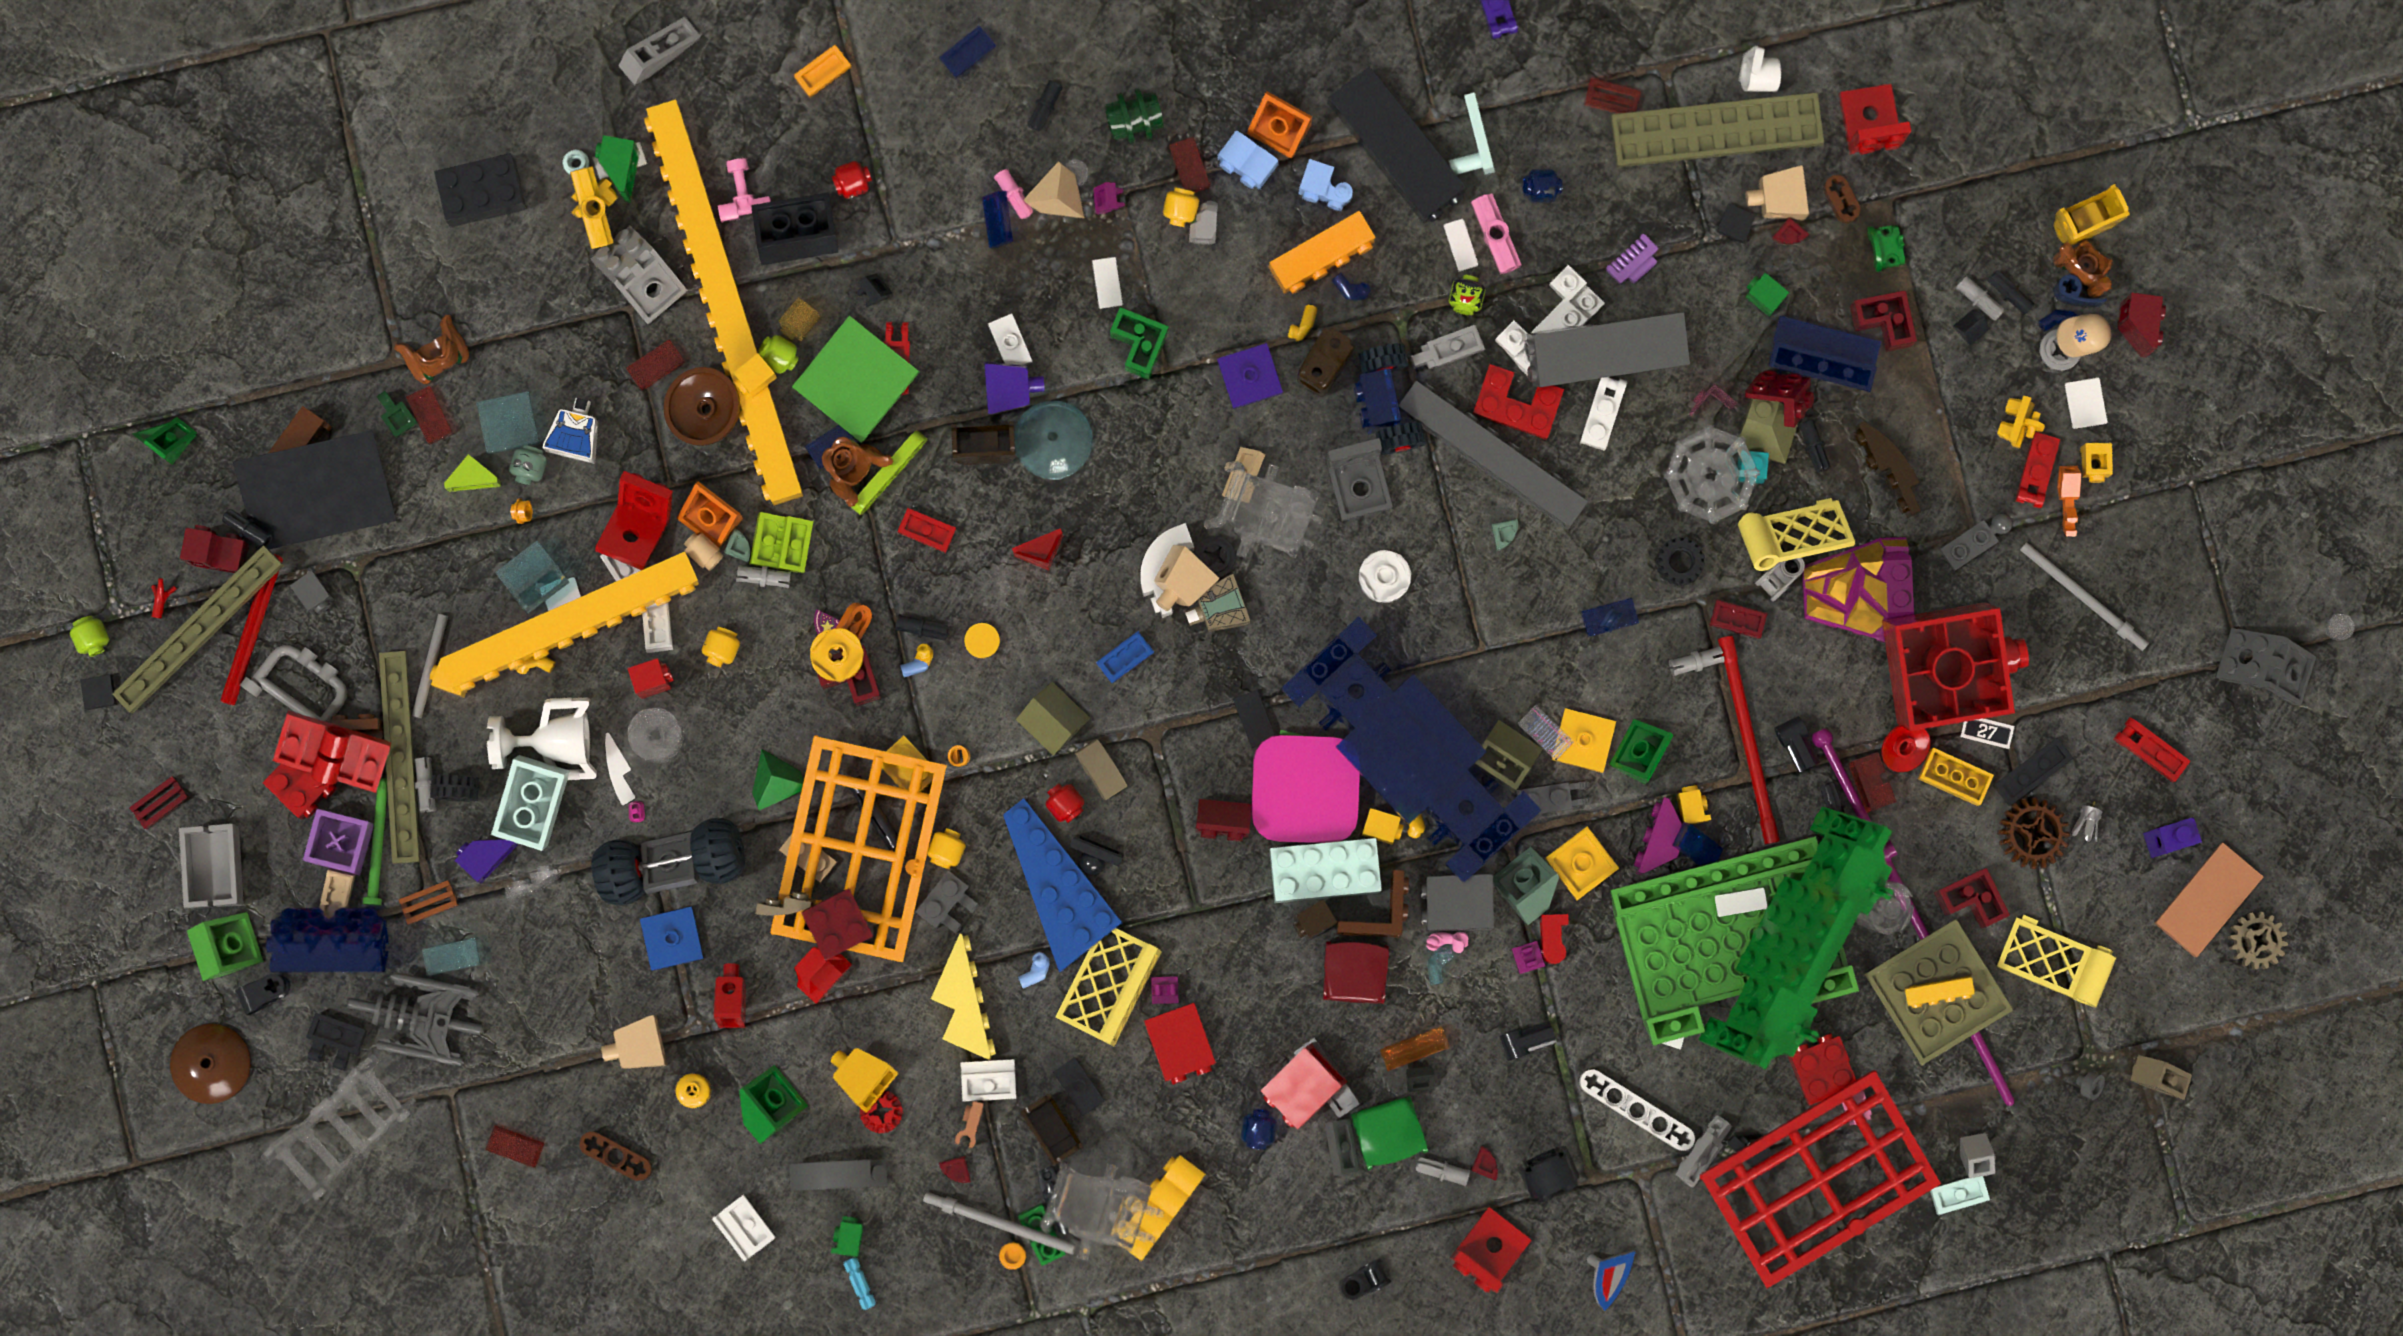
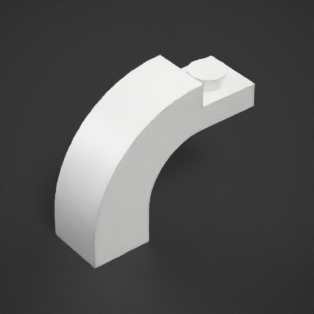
M1186 523L1173 527L1157 537L1148 548L1142 562L1141 589L1143 596L1154 593L1155 597L1150 599L1155 613L1160 612L1162 618L1172 615V609L1165 611L1157 605L1156 601L1164 591L1155 584L1154 579L1173 545L1186 546L1191 552H1194V545Z

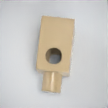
M1803 166L1765 175L1759 181L1760 190L1746 191L1747 206L1762 205V213L1765 218L1788 219L1790 217L1793 220H1805L1809 215Z
M1173 545L1154 579L1155 584L1164 591L1156 603L1165 611H1169L1175 602L1189 607L1213 586L1219 577L1186 546Z
M655 1015L648 1016L614 1031L616 1043L601 1046L604 1061L619 1059L623 1069L667 1066L657 1016Z

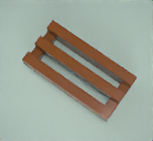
M449 880L398 899L408 925L459 906ZM447 889V892L410 907L407 905L411 901L439 890ZM450 897L451 902L416 916H411L410 912Z

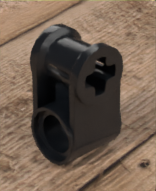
M269 974L236 989L235 993L247 1016L285 997L290 991V982L283 975ZM274 982H279L280 984L276 987L277 991L271 990V987L274 986Z
M1378 1258L1344 1277L1340 1281L1338 1288L1341 1296L1348 1300H1356L1392 1282L1391 1279L1386 1277L1380 1265L1381 1259ZM1349 1280H1354L1359 1287L1358 1292L1353 1296L1348 1295L1344 1289L1346 1282Z

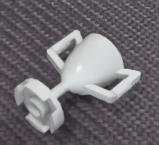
M552 698L545 700L540 727L530 736H514L506 728L503 716H489L487 729L493 728V732H490L487 748L489 764H492V769L505 768L507 755L512 752L514 747L531 746L543 756L547 764L556 766L554 761L579 764L582 769L569 770L570 773L567 780L596 778L597 771L589 762L590 731L588 716L585 712L589 706V698ZM577 708L574 714H568L548 721L550 709Z

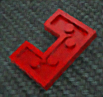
M1490 364L1472 415L1547 440L1564 389L1553 385L1537 387L1531 405L1508 398L1506 396L1515 372Z

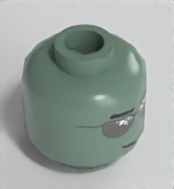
M523 445V448L514 451L509 471L512 475L516 476V482L530 486L531 481H541L547 465V458L543 455L544 451L527 445Z

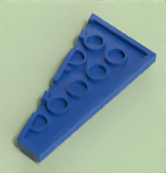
M1023 798L1004 813L1003 816L1056 965L1061 973L1121 925L1122 921Z

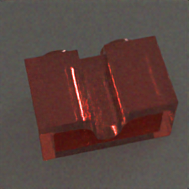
M1878 752L1849 763L1867 813L1897 802L1890 782L1883 784L1880 775L1885 773V769Z

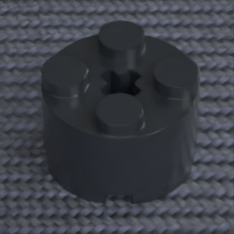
M1566 1146L1560 1147L1562 1152L1556 1153L1554 1149H1551L1526 1161L1528 1167L1525 1169L1522 1165L1518 1167V1171L1532 1199H1538L1540 1203L1552 1199L1554 1197L1553 1193L1561 1189L1566 1192L1579 1185L1577 1179H1579L1580 1175Z

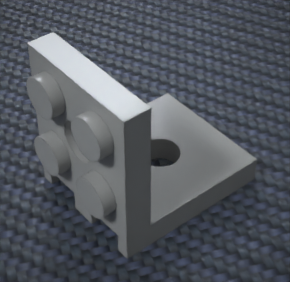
M631 226L620 231L613 239L614 243L600 248L596 255L590 259L618 288L647 324L651 323L688 291L654 248ZM652 283H657L656 290L653 293L647 294V287Z

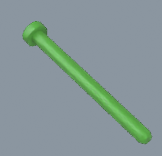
M386 778L380 779L376 796L368 895L363 897V905L369 906L382 905V899L378 898L388 794Z

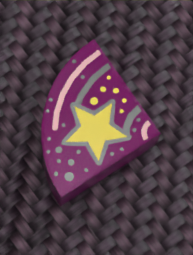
M816 609L814 626L818 635L825 630L837 627L840 620Z

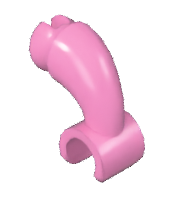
M1436 932L1431 934L1426 940V946L1428 949L1435 951L1445 944H1452V950L1456 953H1461L1463 948L1468 946V935L1464 932H1457L1455 934Z

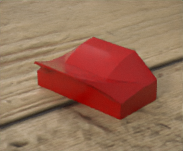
M813 946L794 967L798 977L797 987L814 1003L818 1004L852 964L840 953L825 961L820 949Z

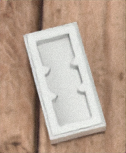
M1013 314L988 323L1004 363L1018 365L1032 363Z
M669 602L661 606H657L655 603L646 607L647 611L642 614L646 652L673 650Z

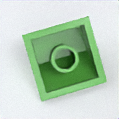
M248 912L205 921L187 930L203 981L226 976L263 963Z

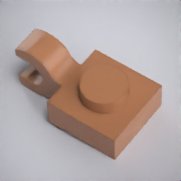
M973 1101L972 1106H966L963 1121H967L966 1129L956 1135V1144H960L961 1137L967 1135L971 1140L969 1147L973 1148L975 1146V1136L984 1108L983 1103Z

